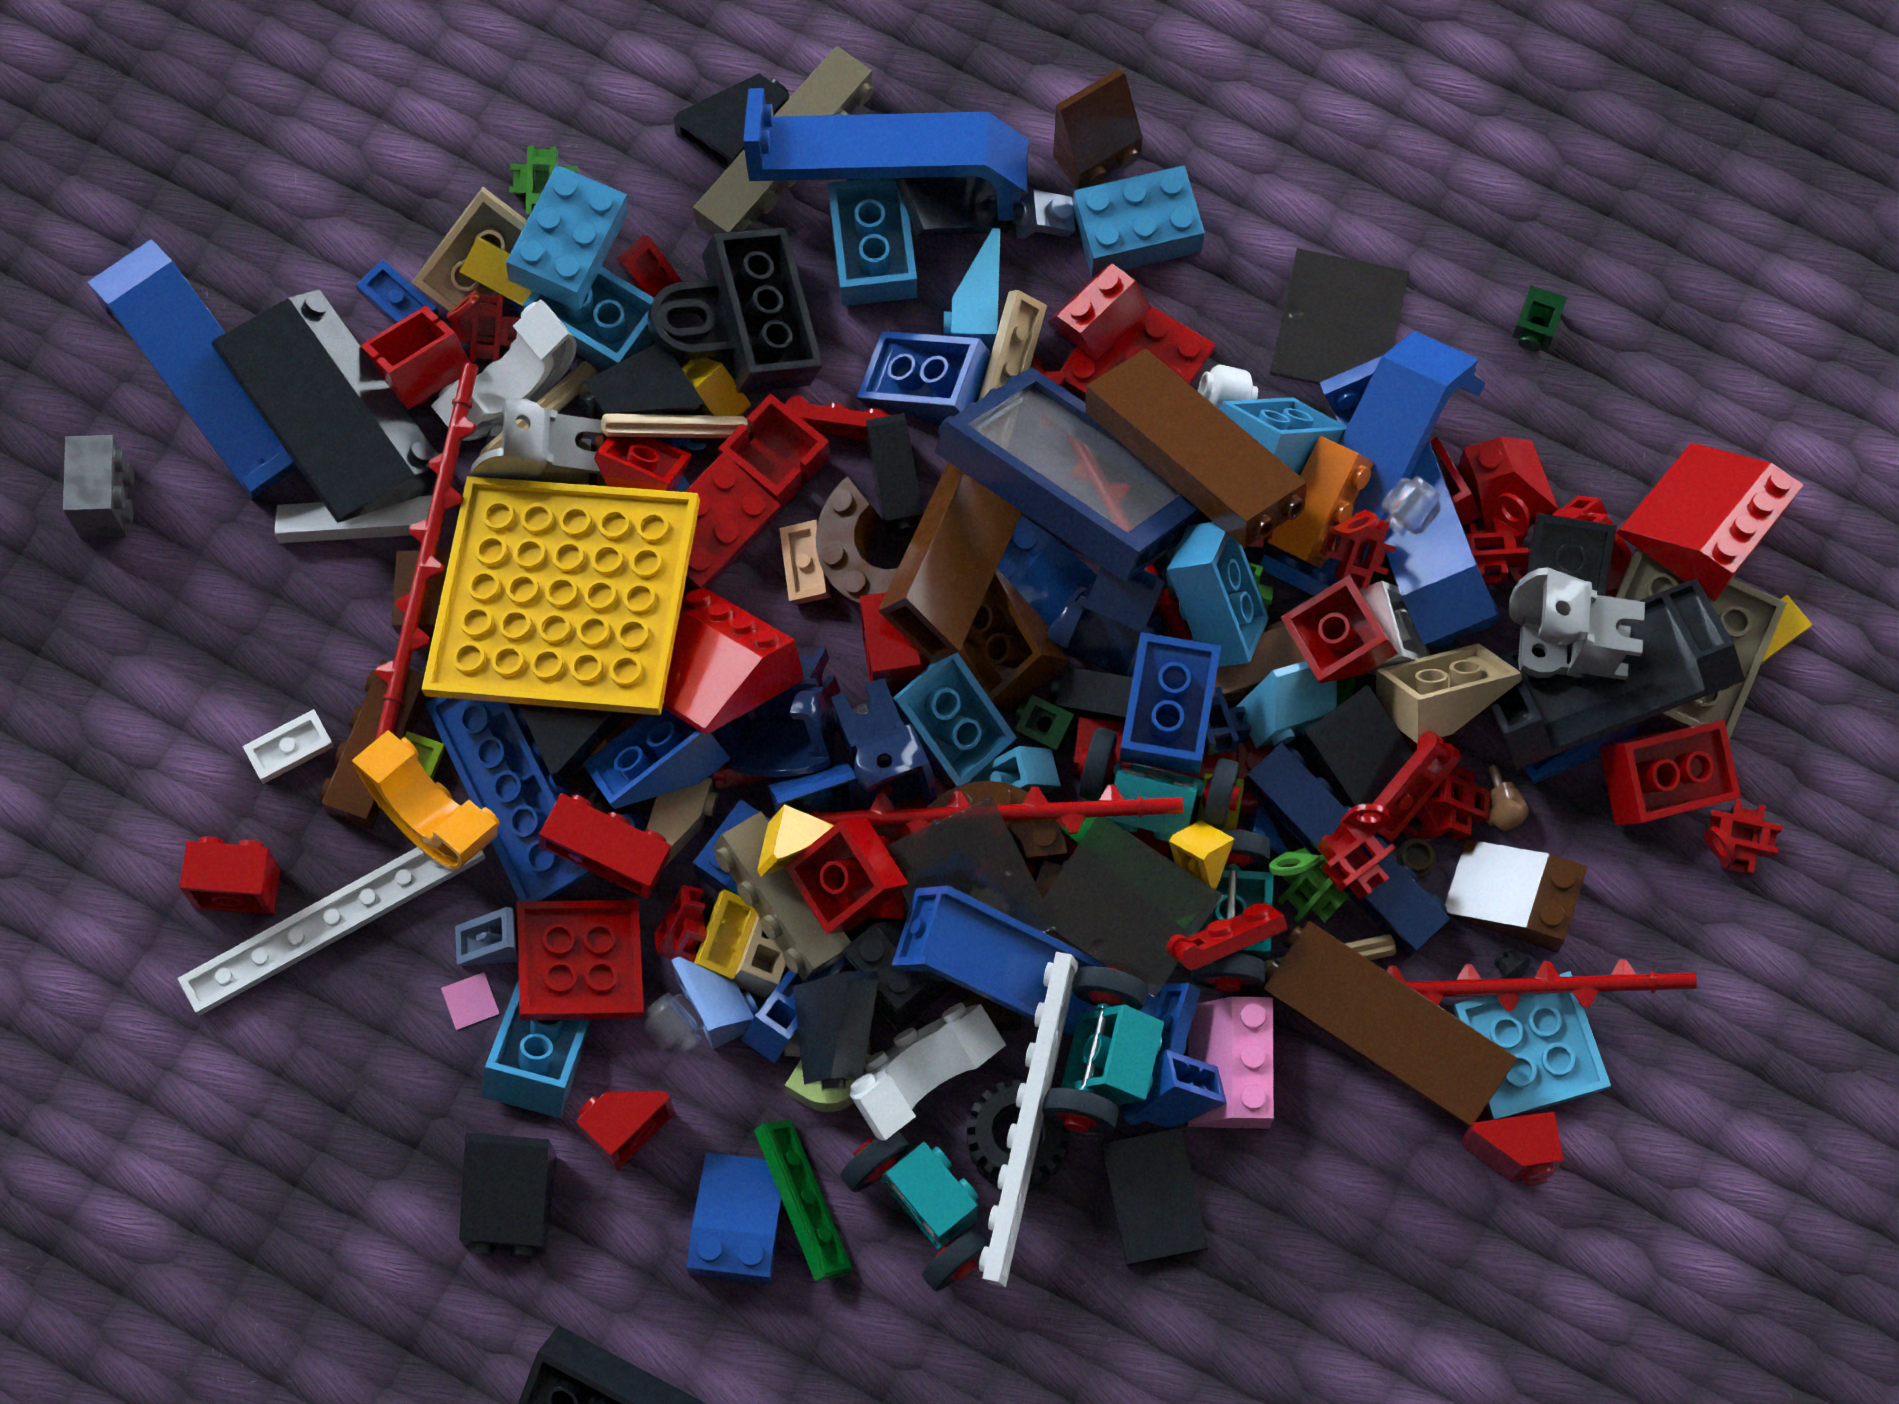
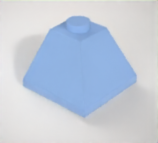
M679 956L672 959L676 979L712 1049L714 1050L745 1034L754 1018L753 1015L759 1011L750 992L746 991L742 994L735 982Z

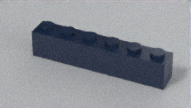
M1280 743L1246 775L1244 787L1303 848H1306L1311 855H1321L1317 846L1322 837L1326 834L1330 836L1336 831L1341 818L1351 807L1347 805L1343 807L1333 796V788L1326 780L1319 776L1317 778L1313 776L1305 767L1307 765L1306 761L1297 750L1291 747L1288 749L1283 743ZM1374 835L1384 849L1388 847L1379 836ZM1364 845L1360 846L1363 852L1371 860L1373 858L1371 853L1366 849ZM1388 855L1378 863L1388 875V880L1372 889L1371 893L1358 899L1349 886L1344 891L1386 935H1392L1395 945L1409 958L1450 917L1445 913L1447 908L1436 895L1432 893L1428 895L1417 884L1419 880L1416 874L1405 864L1399 865Z

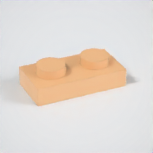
M817 520L779 528L789 602L794 606L831 597L829 580L821 568L817 555Z

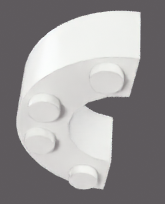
M540 299L538 302L531 303L522 311L521 319L513 325L517 330V336L511 343L508 352L500 360L489 364L481 374L477 375L471 398L473 405L467 415V419L476 425V430L473 434L462 439V441L485 437L488 435L491 427L503 426L504 414L502 413V408L505 401L528 399L537 402L559 383L572 364L577 349L576 340L543 300ZM460 379L444 387L439 393V398L431 405L447 427H449L454 406L452 405V399L456 397Z
M958 1003L947 1009L942 1014V1018L924 1026L918 1031L912 1027L901 1032L893 1039L895 1046L886 1052L879 1051L866 1059L864 1064L866 1069L863 1071V1076L857 1078L852 1083L849 1094L876 1138L887 1140L916 1117L912 1109L927 1093L958 1074L977 1069L1005 1047L1006 1044L981 1004L965 1008L963 1003Z

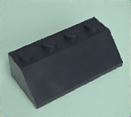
M558 1325L538 1350L518 1404H706Z

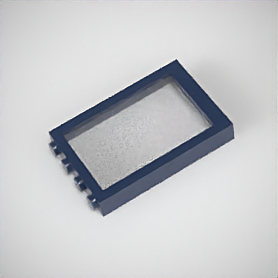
M1032 367L1018 376L1013 375L1006 384L998 389H991L984 398L976 403L970 402L962 412L954 417L948 416L938 429L937 434L940 436V439L935 449L936 454L1125 583L1178 545L1187 526L1208 522L1209 517L1086 414L1085 402Z

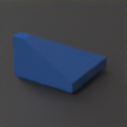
M1257 804L1244 825L1246 831L1267 837L1270 841V849L1280 855L1285 853L1287 848L1263 806Z

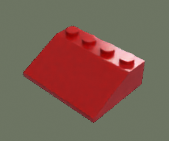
M1691 442L1621 526L1617 535L1685 582L1697 578L1707 597L1715 602L1785 514L1803 487V484L1771 462Z
M705 587L689 592L682 599L662 708L708 735L804 681L795 639Z

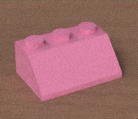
M1227 997L1197 1003V1012L1192 1019L1188 1033V1057L1218 1067L1226 1104L1188 1121V1127L1270 1129L1274 1119L1273 997Z

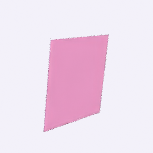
M485 972L441 988L456 1030L500 1014Z

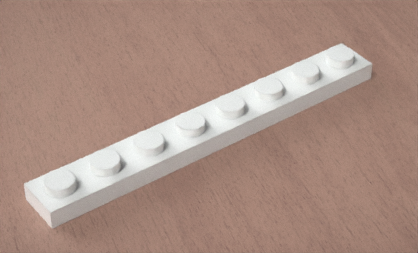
M417 847L177 979L194 1011L200 1016L486 859L485 855L481 850L460 869L452 870L440 865Z
M1056 952L1054 963L1048 962L1044 973L1043 984L1048 989L1045 1002H1039L1035 1013L1034 1025L1039 1027L1036 1042H1030L1026 1053L1025 1066L1030 1067L1027 1082L1020 1084L1017 1093L1016 1107L1021 1108L1017 1124L1012 1123L1008 1132L1007 1148L1011 1149L1008 1165L1003 1164L999 1172L998 1189H1002L999 1206L993 1205L988 1223L989 1230L993 1231L989 1247L984 1246L979 1261V1271L984 1272L982 1279L993 1285L1006 1287L1044 1119V1114L1042 1113L1044 1098L1047 1091L1051 1088L1071 999L1072 985L1078 968V962L1071 954Z

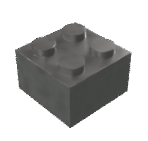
M113 435L65 436L63 511L79 538L127 536V523H132L133 504L132 500L128 499V486L134 485L133 464L128 463L126 460L125 449L119 447Z

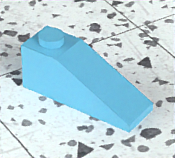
M993 228L957 288L952 297V312L944 311L943 335L980 338L989 350L993 349L998 329L1000 229Z

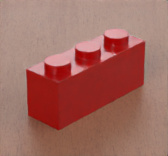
M560 793L539 833L538 847L648 899L670 857L671 844L666 843L665 837L653 830L646 829L643 832L631 826L625 817L617 813L608 812V814H605L593 808V804L579 795L569 797Z

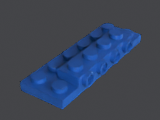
M435 697L426 703L425 706L471 801L480 809L487 807L500 822L498 834L491 843L519 901H550L594 874L538 847L539 833L560 793L566 794L569 792V786L566 782L564 785L556 787L519 707L523 704Z

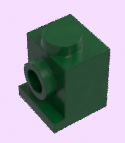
M1530 285L1512 337L1519 339V345L1526 350L1539 351L1541 347L1549 350L1567 297Z
M1032 694L1028 703L1024 701L1019 706L1014 718V723L1017 724L1014 730L1019 735L1064 756L1078 727L1079 719L1073 713ZM1045 719L1052 720L1049 731L1041 732V722Z

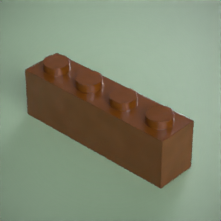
M381 660L379 666L388 663V661ZM408 669L402 695L404 702L400 705L394 729V735L400 740L404 738L406 731L413 732L427 698L422 691L425 674L412 669ZM372 670L367 678L365 685L367 696L363 705H358L352 714L350 721L352 732L347 742L343 741L337 750L335 764L338 765L332 778L328 777L325 780L320 792V800H322V805L327 815L370 830L373 829L381 808L378 807L377 802L365 787L352 760L377 740L376 735L384 705L382 698L383 695H386L388 684L376 674V670Z

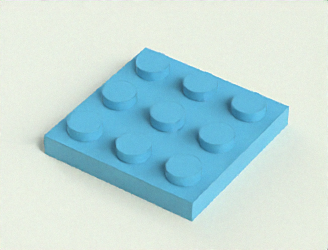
M1571 971L1559 974L1560 977H1572ZM1573 993L1523 994L1514 1010L1507 1012L1496 995L1482 996L1454 1005L1453 1010L1456 1018L1517 1057L1515 1064L1487 1104L1491 1120L1516 1117L1608 1090L1611 1087L1584 1008H1582Z

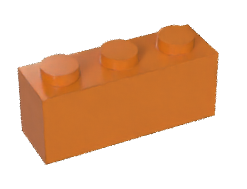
M1320 436L1300 475L1307 482L1305 509L1295 519L1287 520L1273 529L1272 539H1268L1267 543L1321 569L1324 562L1330 558L1320 554L1329 525L1335 527L1351 518L1353 503L1359 491L1369 482L1371 467L1374 462L1360 453ZM1334 540V543H1333V546H1332L1331 551H1334V549H1335V544H1336V543H1335V540Z

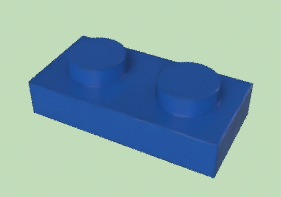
M383 259L356 284L357 291L394 324L425 305L436 315L439 313L437 307Z

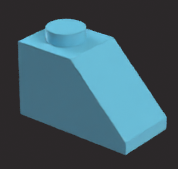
M1018 746L993 759L968 782H1002L1019 787L1027 792L1030 791L1031 787H1039L1043 795L1061 786L1052 749Z

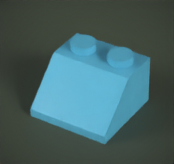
M1307 661L1273 670L1236 706H1244L1245 708L1242 722L1244 725H1251L1250 737L1256 749L1271 744L1276 748L1280 743L1286 745L1297 736H1304L1307 729L1336 708L1337 680L1320 684Z

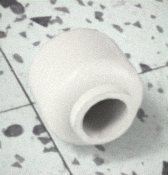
M1217 365L1210 372H1204L1198 387V392L1219 410L1222 401L1254 400L1258 396V388L1253 386L1252 377L1248 371L1225 365Z

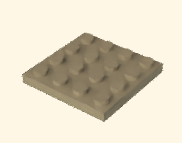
M1635 548L1614 598L1639 601L1683 584L1685 581L1638 548ZM1735 579L1730 582L1715 602L1710 598L1708 599L1735 645L1745 681L1735 684L1726 690L1717 691L1656 715L1683 728L1725 720L1729 739L1787 604Z

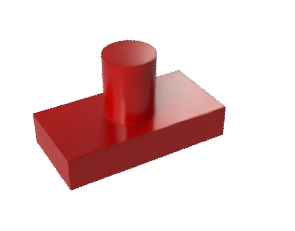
M642 235L616 259L635 287L653 298L666 286L683 282L649 236Z

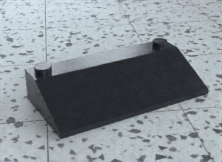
M320 289L289 297L213 340L211 344L337 523L428 494L436 482L437 473L428 467V463L431 459L438 456L437 452Z
M1697 578L1639 600L1640 602H1645L1644 621L1642 624L1621 623L1624 626H1631L1630 638L1643 640L1641 656L1626 654L1621 662L1629 664L1626 680L1577 672L1575 676H1568L1565 673V675L1555 674L1550 678H1535L1519 670V648L1498 656L1522 673V680L1489 705L1516 769L1538 763L1550 756L1717 691L1726 690L1735 684L1745 681L1735 645ZM1572 643L1568 644L1567 664L1571 662ZM1541 648L1532 649V653L1536 657H1545V652Z

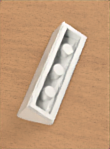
M433 495L418 496L340 523L335 521L323 502L277 505L275 536L278 543L411 535L409 533L411 525L427 519Z

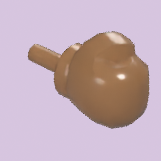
M1491 765L1487 769L1495 788L1491 790V807L1489 820H1486V823L1490 827L1496 826L1501 831L1509 832L1520 826L1528 817V805L1519 790L1516 789L1514 783L1503 782L1497 765Z

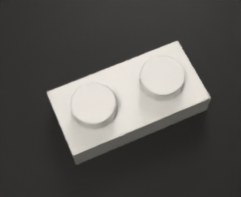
M314 709L243 746L262 784L334 747Z

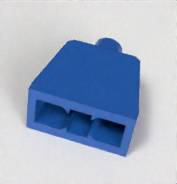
M1166 1049L1156 1056L1152 1072L1153 1084L1146 1100L1124 1104L1122 1113L1125 1120L1132 1126L1148 1121L1167 1128H1173L1226 1104L1218 1067Z

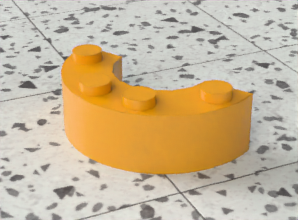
M387 730L352 760L359 777L385 814L412 843L440 865L452 870L460 869L496 838L498 827L500 826L498 818L487 807L480 809L471 800L466 801L462 806L454 802L450 792L441 783H434L417 758L419 752L408 739L402 738L400 740Z

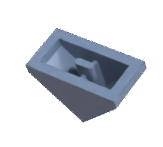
M505 907L455 926L457 965L471 966L518 962L516 915L513 908Z

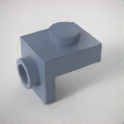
M1033 189L1021 199V204L1014 205L1013 222L1015 223L1016 237L1026 239L1034 232L1062 237L1070 236L1075 232L1072 197Z

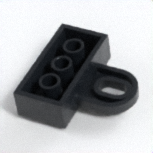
M786 227L713 234L702 254L708 280L671 284L663 288L653 300L647 318L648 328L653 339L663 350L679 358L697 359L728 355L738 393L810 386L823 364ZM695 313L702 318L704 325L701 327L678 329L669 324L667 316Z

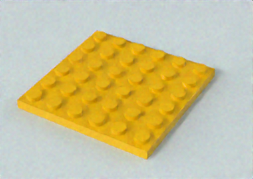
M467 476L463 492L464 499L460 506L422 685L424 695L429 697L661 715L699 511L700 498L698 493Z

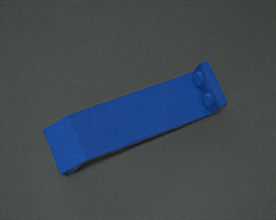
M764 88L748 89L743 144L749 181L975 176L988 180L994 186L997 198L998 221L1013 220L1014 205L1021 204V192H1027L1029 139L990 112L773 117V105L766 104Z
M152 239L87 282L96 293L98 302L107 315L113 313L252 501L298 468L211 345L215 338L226 332L174 262Z
M1416 331L1411 332L1381 357L1339 442L1340 445L1360 453L1374 462L1371 467L1369 482L1359 491L1353 503L1352 516L1355 513L1367 510L1375 513L1378 519L1388 521L1449 397L1458 388L1478 397L1480 396L1486 383L1474 375L1479 359ZM1337 535V537H1336V539H1335V543H1336V544H1335V548H1336V545H1337V542H1338V539H1339V536H1338V535ZM1369 544L1366 545V548H1365V551H1364V554H1363V557H1362V560H1363V561H1365V559H1366V556H1367V553H1368V550H1369V547H1370ZM1286 552L1284 554L1281 553L1278 560L1264 554L1259 566H1263L1262 571L1313 596L1340 581L1335 576L1339 560L1333 558L1325 561L1321 569Z
M1382 356L1320 382L1323 393L1339 423L1348 426ZM1428 439L1388 519L1390 525L1384 542L1396 547L1394 553L1386 551V555L1423 645L1431 649L1447 646L1456 638L1470 632L1483 631L1489 628L1492 623L1502 620L1479 571L1430 440Z
M950 886L916 888L892 962V966L904 972L928 970L1033 1021L1035 1020V1013L1039 1002H1045L1048 987H1044L1043 984L1044 973L1048 962L1054 963L1056 952L1073 955L1078 962L1077 970L1087 966L1114 968ZM1142 980L1147 985V996L1145 1004L1140 1011L1164 1021L1161 1034L1162 1046L1156 1056L1166 1049L1183 1055L1186 1050V1040L1191 1022L1197 1012V1002L1201 989L1190 983L1157 984ZM1072 992L1062 1035L1073 1040L1078 1015L1095 1011L1097 1006L1082 1001Z

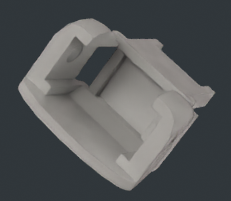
M528 399L507 400L502 408V413L504 414L503 426L491 427L486 440L487 445L503 431L502 447L485 452L478 457L472 464L469 472L471 477L589 485V473L599 474L600 470L594 460L596 452L591 451V439L582 437L584 434L601 436V420L556 414V410L542 409L536 402ZM516 420H525L529 428L527 430L519 429L516 425Z
M1538 568L1529 572L1519 580L1509 599V616L1513 622L1521 625L1518 656L1519 670L1535 678H1550L1555 674L1565 675V673L1568 676H1575L1577 672L1626 680L1629 664L1621 662L1626 654L1641 656L1643 640L1630 638L1631 626H1624L1621 623L1642 624L1644 621L1645 602L1597 595V591L1592 590V583L1590 581H1584L1551 568ZM1572 643L1571 662L1567 664L1568 644ZM1541 648L1545 652V657H1536L1532 653V649Z

